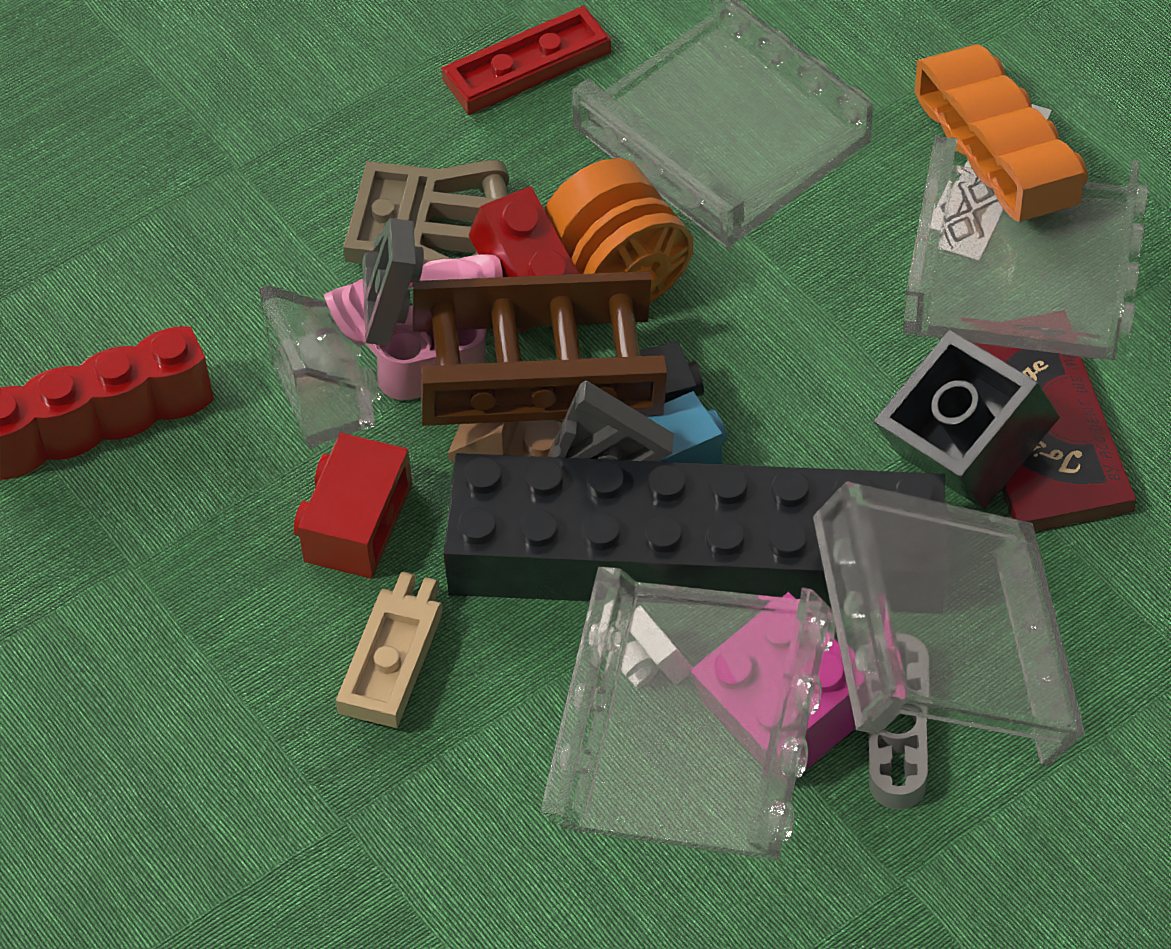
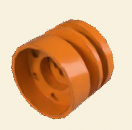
M626 159L600 160L579 170L561 184L544 209L579 274L650 271V303L674 285L686 270L693 254L692 234L676 216L667 202L662 201L661 195L636 163Z

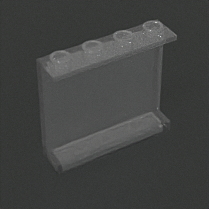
M710 0V15L605 91L588 78L572 89L573 127L613 159L622 158L635 162L661 197L727 249L871 141L873 103L869 101L867 96L860 89L850 87L830 72L822 61L817 58H811L792 44L783 32L778 29H772L753 15L745 4L738 0Z
M935 136L906 290L903 333L942 338L950 329L973 343L1115 361L1118 337L1130 338L1135 303L1123 301L1124 296L1135 298L1140 263L1129 262L1128 260L1129 257L1140 258L1144 223L1133 222V218L1144 219L1149 188V185L1138 184L1140 161H1131L1128 186L1087 181L1083 185L1080 205L1018 222L1005 212L993 188L986 186L977 177L972 167L955 165L958 139Z
M847 481L813 516L857 731L879 734L900 713L1033 738L1035 739L1040 764L1049 766L1085 734L1033 523Z
M598 567L540 813L567 830L779 860L782 842L789 839L794 826L795 814L791 800L796 777L802 776L807 765L808 745L805 735L810 714H814L817 711L821 700L822 686L818 675L824 651L830 649L834 639L835 621L832 609L812 589L802 588L799 600L641 583L633 580L622 569Z

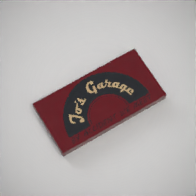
M1065 314L958 334L1038 382L1060 416L1059 420L1001 489L1017 535L1134 512L1136 504L1134 492Z

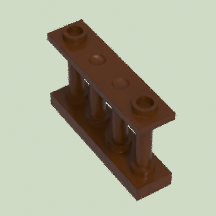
M650 271L423 280L413 283V332L433 331L437 365L421 366L422 426L564 420L579 385L584 381L590 382L645 416L663 415L667 379L664 355L641 356L636 328L637 322H648L651 291ZM612 324L617 357L581 359L576 325ZM553 326L557 360L521 361L517 328ZM493 329L497 363L461 364L457 330Z

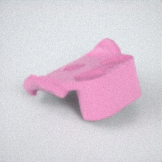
M484 254L459 259H440L423 265L419 281L503 277L500 259L496 255ZM363 278L353 284L324 294L330 313L340 331L359 346L366 344L376 355L377 380L382 392L390 398L398 400H411L421 397V366L437 365L433 331L413 332V306L409 305L406 322L404 324L396 323L389 346L368 344L365 342ZM410 282L409 287H413V282ZM487 329L457 330L461 364L485 363Z

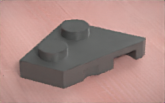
M584 381L579 385L551 446L548 457L658 462L672 454L674 433L590 382Z

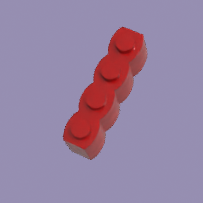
M178 326L163 329L147 336L136 346L114 347L96 353L86 359L80 366L53 368L34 376L23 386L0 387V480L13 479L28 474L40 467L47 459L62 460L79 456L93 449L103 439L117 440L137 435L150 428L159 419H179L195 414L207 407L214 400L205 355L192 328L189 326Z

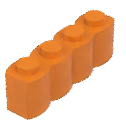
M974 44L917 60L915 94L919 103L931 119L941 124L952 146L961 154L966 155L977 177L986 186L993 188L999 203L1011 218L1021 222L1081 204L1083 185L1087 182V169L1083 158L1079 153L1073 152L1066 143L1059 140V135L1053 122L1048 119L1046 120L1038 110L1032 108L1031 100L1026 90L1021 87L1019 88L1011 78L1005 76L1003 65L996 56H992L985 47Z

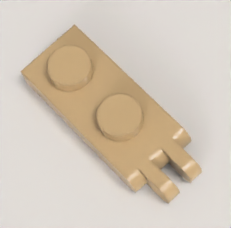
M401 572L393 591L386 589L380 591L336 698L338 714L398 728L441 619L443 605L435 601L439 588L438 580L425 577L417 597L412 596L415 587V575Z

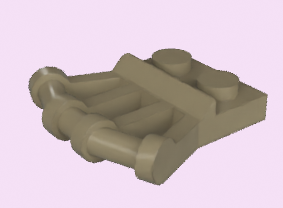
M487 160L442 169L366 161L343 247L345 262L362 264L366 252L379 253L378 251H373L374 240L378 234H382L389 218L414 221L415 246L423 247V265L434 260L451 259L429 248L470 252L478 255L468 236L471 227L431 223L430 220L431 217L474 222L481 205L508 195L506 186L510 178L506 165L499 160ZM478 188L485 193V197L450 193Z

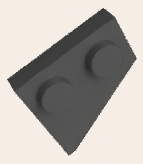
M389 218L382 234H378L374 240L373 251H378L379 253L366 252L362 260L365 342L368 344L389 346L396 323L404 324L407 320L410 305L409 284L410 282L418 283L422 274L424 250L423 247L415 246L414 221Z

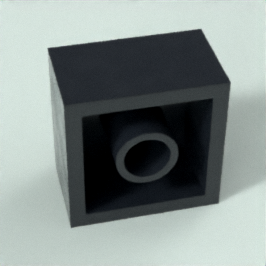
M949 329L873 422L899 456L926 473L945 474V485L985 510L1059 420L1060 416L1038 382Z

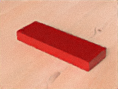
M585 5L441 67L442 79L466 113L470 115L611 53V38Z

